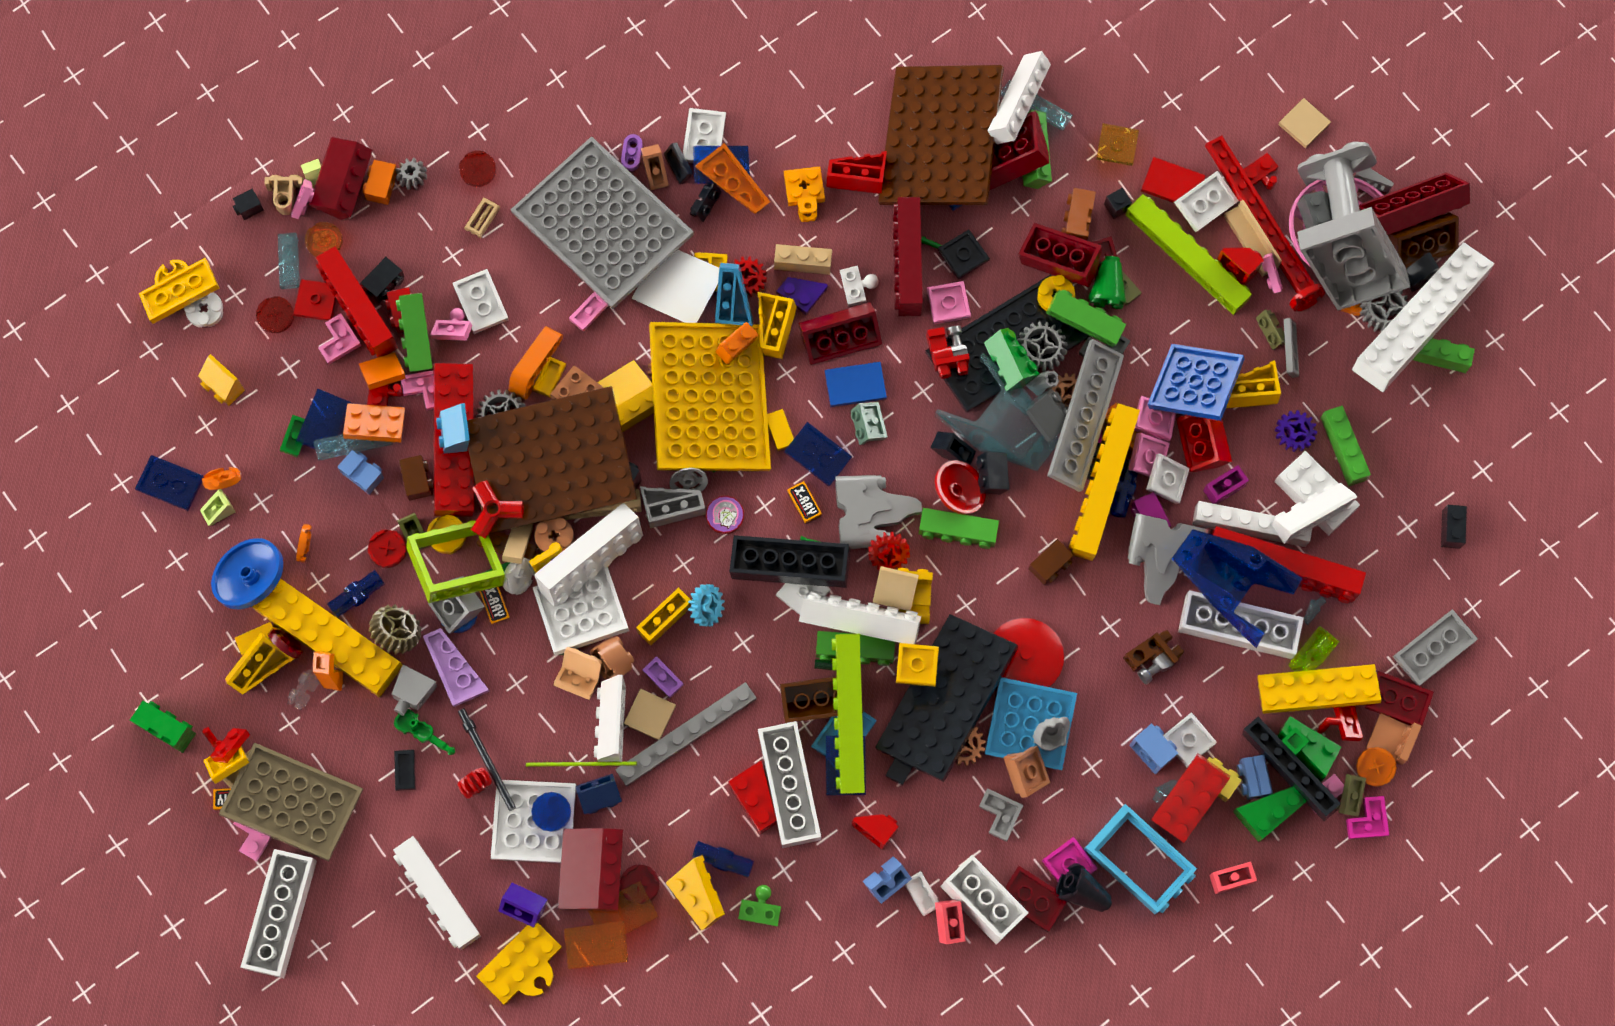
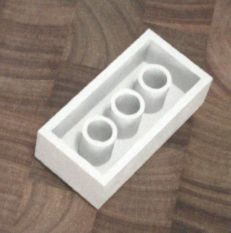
M1306 451L1292 462L1274 481L1296 504L1299 502L1304 504L1311 495L1315 493L1320 495L1327 486L1339 484ZM1355 500L1349 508L1320 523L1318 526L1329 536L1356 511L1360 504Z

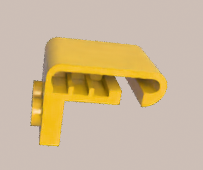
M898 568L897 570L919 575L911 611L917 612L918 616H921L920 624H929L933 572H928L926 569H918L916 572L909 571L907 568ZM899 609L898 611L906 613L907 610Z

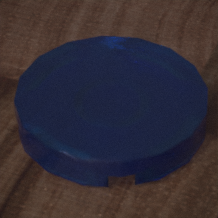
M544 793L533 803L531 810L532 819L536 826L543 831H559L570 821V804L560 793Z

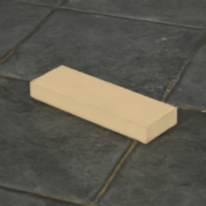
M533 524L511 529L502 555V561L522 564L533 530Z

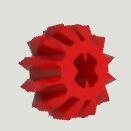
M478 768L463 777L457 785L462 795L466 799H470L488 788L492 780L484 768Z

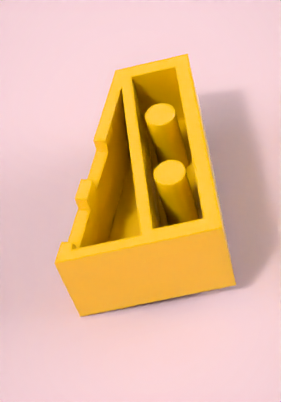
M261 632L225 678L226 683L241 694H244L295 658L286 655L278 649L269 637Z

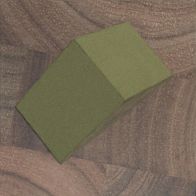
M415 513L397 520L406 541L408 536L415 533H424Z

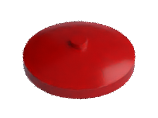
M1019 618L1006 622L994 632L995 635L1018 645V649L1002 678L1045 687H1051L1055 683L1063 668L1064 650L1059 637L1048 625L1035 619Z

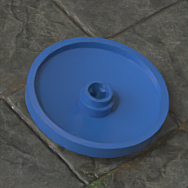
M261 538L245 540L232 547L223 555L214 569L211 587L215 598L225 607L237 610L246 609L260 603L275 589L282 576L284 562L281 552L273 543Z

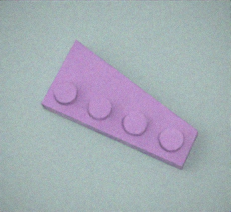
M441 628L423 636L453 707L489 692V689Z

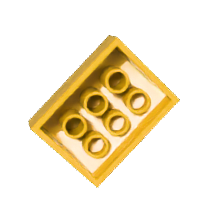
M634 360L597 382L603 388L613 387L622 432L654 413L652 382Z

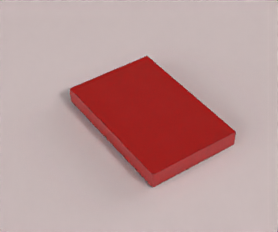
M1153 157L1141 192L1174 203L1204 181L1206 175Z

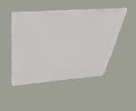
M677 250L638 286L632 299L684 323H697L718 285L719 268Z

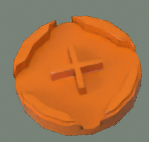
M229 467V470L225 471L224 468H218L206 473L202 483L209 490L224 489L237 484L241 480V473L239 469Z
M303 524L296 555L297 562L304 563L306 561V557L303 556L309 551L312 535L311 531H308L312 530V526L309 524Z
M1380 747L1366 749L1360 754L1356 763L1359 777L1366 778L1365 783L1375 787L1389 783L1395 776L1397 769L1393 755Z

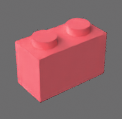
M1251 862L1219 870L1209 875L1215 894L1247 886L1257 881Z
M947 900L935 902L939 942L944 944L966 942L961 901Z

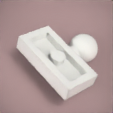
M858 265L840 270L848 306L866 303L863 287L869 289L876 288L879 283L878 277L874 274H869L864 280H861Z

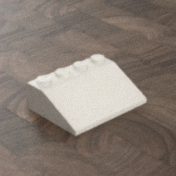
M617 675L602 681L601 688H597V699H600V707H596V719H599V726L595 727V738H598V746H594V757H597L598 762H622L626 695L623 675Z

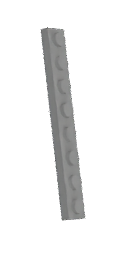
M743 683L627 761H637V765L620 766L615 769L627 787L757 699L747 683Z

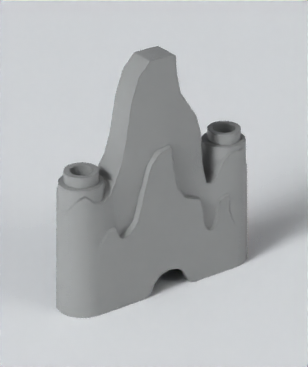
M881 475L835 476L837 507L846 514L839 521L840 543L849 544L850 549L871 547V540L877 541L876 536L883 537V532L890 536V532L877 530L876 528L894 526L901 523L907 517L922 514V504L917 498L882 491V489L886 488V478Z
M1136 513L1128 559L1130 564L1138 566L1143 562L1145 572L1144 592L1145 598L1149 603L1161 604L1164 593L1174 584L1182 561L1184 576L1195 578V575L1198 574L1209 529L1178 523L1174 528L1170 529L1168 522L1164 519Z

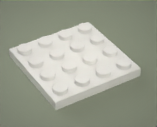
M608 567L600 570L593 579L584 583L579 591L573 592L564 603L556 607L540 593L538 586L532 587L555 656L564 653L567 647L577 649L629 631Z
M502 780L516 809L508 810L496 787L491 860L561 863L563 829H573L576 784Z

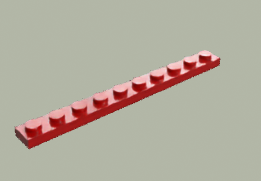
M1221 135L1207 142L1205 145L1206 149L1239 202L1244 200L1281 258L1280 268L1295 292L1298 294L1301 290L1313 285L1314 282L1223 136Z

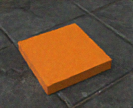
M395 352L359 363L369 390L406 379Z

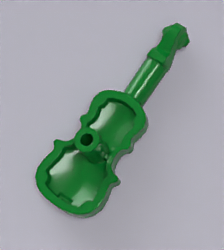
M410 709L407 710L404 716L398 713L394 720V726L397 730L403 732L404 735L407 733L413 734V737L421 743L429 741L441 750L447 751L448 755L455 754V747H450L446 742L434 736L433 727L426 724L425 721H419L418 714H415Z

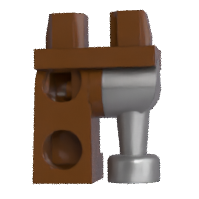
M1165 630L1159 634L1158 632L1136 646L1126 653L1123 659L1133 672L1148 660L1153 662V665L1148 669L1142 668L1137 672L1142 682L1147 685L1152 681L1154 674L1159 671H1167L1174 666L1184 653V650L1178 644L1172 649L1169 648L1167 643L1173 637L1168 630Z

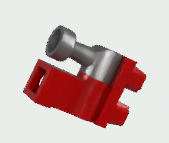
M951 326L946 329L947 335L952 338L953 346L948 347L944 327L927 330L926 338L935 372L938 371L941 379L951 377V368H957L958 375L960 376L968 374L970 358L967 347L961 343L959 337L962 334L961 326Z

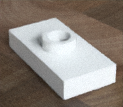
M919 871L911 876L912 879L905 886L921 914L925 916L935 910V902L939 901L922 872Z

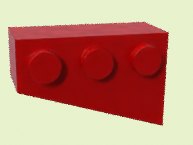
M887 151L876 155L864 154L863 157L856 158L850 156L830 159L826 187L876 194L882 193Z
M759 761L729 780L728 785L758 832L762 834L776 825L777 819L762 761Z

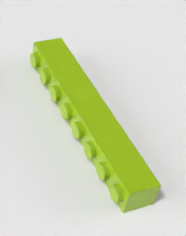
M1142 194L1127 209L1126 216L1231 314L1237 313L1249 301L1252 295L1249 288L1244 284L1241 285L1233 273L1227 272L1220 261L1214 260L1206 248L1200 247L1194 237L1190 234L1187 235L1182 230L1180 224L1173 222L1164 210H1160L1150 197Z
M836 634L835 639H832V651H836V658L832 659V670H836V678H833V690H837V698H833V706L838 714V718H834V730H838V738H835V750H839V757L835 758V768L839 769V777H836V789H840V793H865L860 634Z

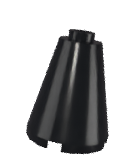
M1074 863L1067 868L1069 871L1066 875L1062 873L1056 886V894L1059 895V899L1099 912H1104L1111 907V895L1081 864Z

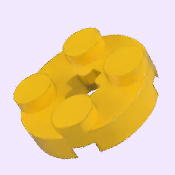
M1051 276L1040 284L1037 300L1045 311H1047L1053 299L1051 296L1053 291L1066 290L1075 298L1074 286L1064 276Z
M452 515L437 517L429 524L427 532L451 525H459L462 522ZM466 537L434 544L431 547L439 553L453 554L463 546Z

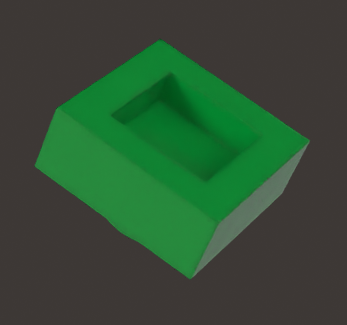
M1296 727L1281 740L1295 755L1310 743Z

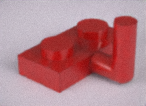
M1266 153L1243 170L1253 186L1262 181L1268 190H1272L1277 182V177L1271 176L1269 179L1267 176L1276 171L1279 166Z
M390 384L369 390L367 405L387 406L389 396L401 397L403 396V390L399 384H394L393 389L390 388Z
M1355 706L1333 707L1336 717H1327L1317 728V732L1323 734L1330 725H1338L1342 741H1360L1363 738Z
M209 727L204 728L202 731L210 744L215 748L210 757L214 762L228 763L250 736L247 729L233 728L222 741L215 737Z

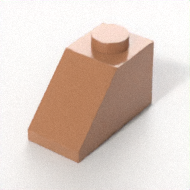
M659 144L640 148L650 189L654 190L669 186Z

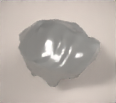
M1053 717L1040 723L1034 731V743L1045 751H1052L1060 746H1065L1067 733L1070 728L1069 719L1067 717Z

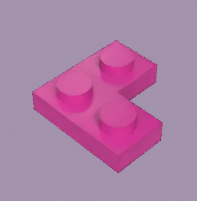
M1384 796L1363 798L1365 817L1346 819L1348 839L1389 836Z

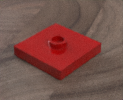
M301 279L293 314L299 317L329 321L332 319L336 297L330 291L327 283Z

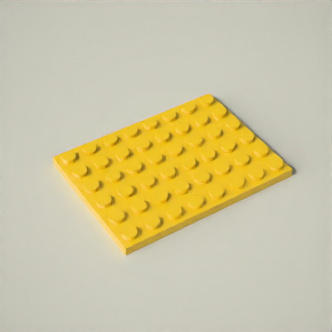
M650 322L657 470L697 468L702 471H770L764 359L760 345L759 324L751 326L758 333V337L753 344L746 348L732 362L726 364L716 354L715 350L742 325Z

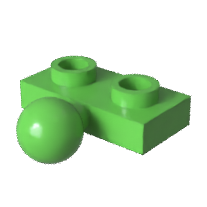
M767 885L757 887L755 894L758 902L742 899L738 919L778 926L781 906L766 904V900L771 896V889Z

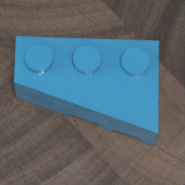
M720 263L715 323L743 325L745 322H748L750 326H753L754 321L740 265Z

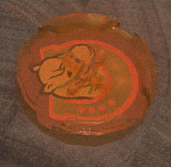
M318 222L307 230L305 245L309 253L314 257L336 246L338 251L341 249L343 244L342 235L334 224Z

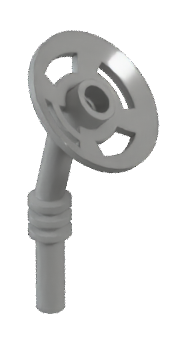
M684 468L675 472L671 476L669 483L672 490L688 489L701 490L702 492L708 484V478L705 472L700 469ZM694 471L701 474L702 477H698ZM679 481L683 488L677 487L675 482Z

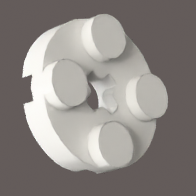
M212 292L184 307L188 320L194 326L200 328L212 327L223 316V303L219 296ZM205 305H208V306H207L208 311H207V312L203 311V312L201 313V312H200L201 307H202V306H205Z

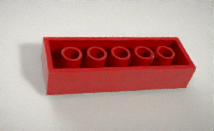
M336 246L316 257L318 262L316 267L321 277L326 281L330 291L338 300L342 310L347 314L349 321L357 330L361 340L366 344L372 356L376 355L378 358L397 350L398 347L391 332Z

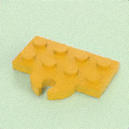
M206 258L190 266L181 260H170V264L174 268L170 273H167L168 269L164 265L160 266L154 278L155 285L139 293L152 324L220 289Z
M538 922L534 928L527 925L476 977L504 1005L519 991L532 997L542 995L544 992L542 989L535 987V981L537 978L542 977L545 979L546 985L551 987L554 975L548 961L562 946Z

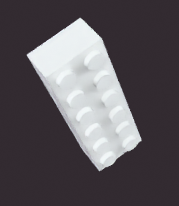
M625 503L619 505L534 574L540 593L554 607L564 603L573 592L579 591L584 583L593 579L600 570L608 567L617 556L623 555L627 548L639 542L643 536L639 517Z
M1189 590L1185 596L1178 632L1293 659L1297 653L1304 617Z
M811 591V593H807L803 598L799 622L905 644H915L921 621V616H918L917 612H899V609L895 607L880 608V605L876 603L865 605L861 604V601L857 599L846 601L842 600V597L838 595L822 596L823 593L818 591Z
M797 721L758 729L782 848L821 840Z
M274 849L241 968L279 978L285 977L317 862L314 858Z

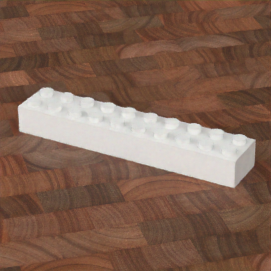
M1463 242L1357 358L1352 370L1384 392L1486 279L1495 263Z

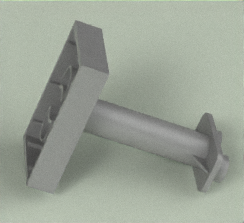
M1350 142L1342 149L1331 153L1313 155L1297 167L1298 173L1306 186L1316 180L1326 181L1332 220L1298 231L1297 234L1302 254L1337 310L1410 288L1407 269L1372 207L1361 211L1359 209L1353 174L1371 168L1377 163L1374 152L1366 142Z

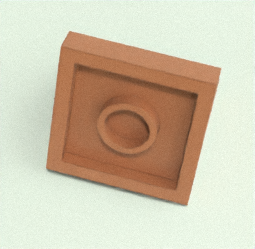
M1038 746L1030 747L1021 753L1007 754L1003 757L1015 793H1020L1021 798L1030 796L1050 783Z

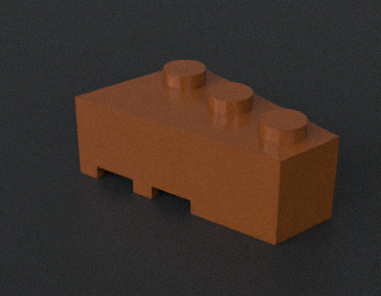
M1074 188L1072 194H1068L1066 204L1070 205L1069 211L1065 210L1063 221L1067 223L1066 228L1062 227L1061 232L1084 240L1088 239L1095 191Z

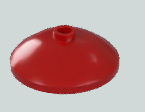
M952 460L946 462L938 469L935 476L937 494L945 506L953 512L962 515L973 514L983 506L986 494L980 493L978 485L979 473L969 464L963 461Z

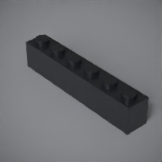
M1259 716L1243 729L1242 735L1261 755H1265L1268 763L1291 787L1294 786L1307 801L1306 803L1323 821H1326L1339 809L1341 803Z

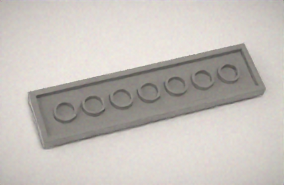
M1094 339L1088 343L1047 475L1078 492L1084 489L1124 357L1123 354Z

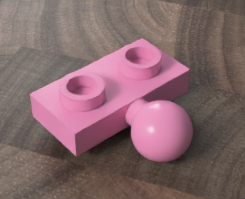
M455 308L450 312L451 320H436L431 337L434 340H467L472 324L470 321H463L465 313L462 309Z

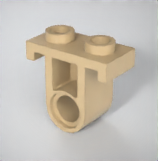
M272 175L265 177L267 190L272 191V188H274L273 202L280 214H291L296 201V187L301 189L304 181L303 177L298 175H290L289 177ZM283 201H288L286 205H280Z

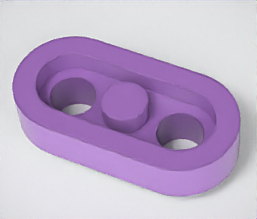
M635 134L628 135L624 139L621 163L628 171L638 169L641 160L640 148L643 147L642 139ZM631 144L637 145L634 148L630 147ZM629 161L634 162L632 165L628 164Z

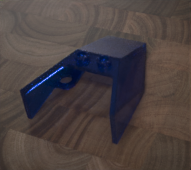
M1192 529L1172 557V560L1211 605L1255 648L1260 644L1265 632L1235 614L1234 611L1254 584L1294 595L1303 579L1252 546Z

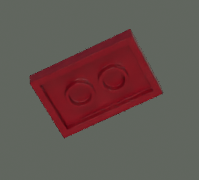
M1378 671L1377 679L1381 703L1366 704L1365 708L1408 725L1413 723L1419 724L1422 728L1434 692Z
M1020 866L1017 867L1005 887L1028 912L1025 918L1047 932L1050 931L1067 903L1058 898L1059 895L1056 894L1054 887Z

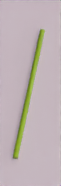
M637 761L526 763V767L637 765Z

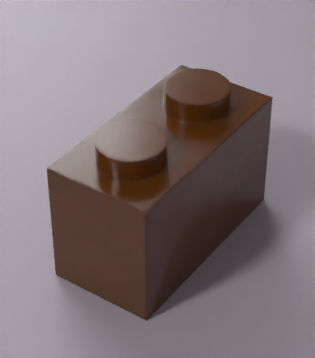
M422 455L399 460L408 500L432 496L431 489L434 488L432 479L427 476V472L430 471L428 461L424 460Z
M1057 539L1030 564L1028 569L1043 585L1048 581L1052 583L1058 578L1059 575L1057 573L1061 569L1065 571L1073 563L1071 560L1074 555Z

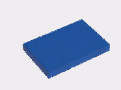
M881 362L825 370L830 407L887 399Z

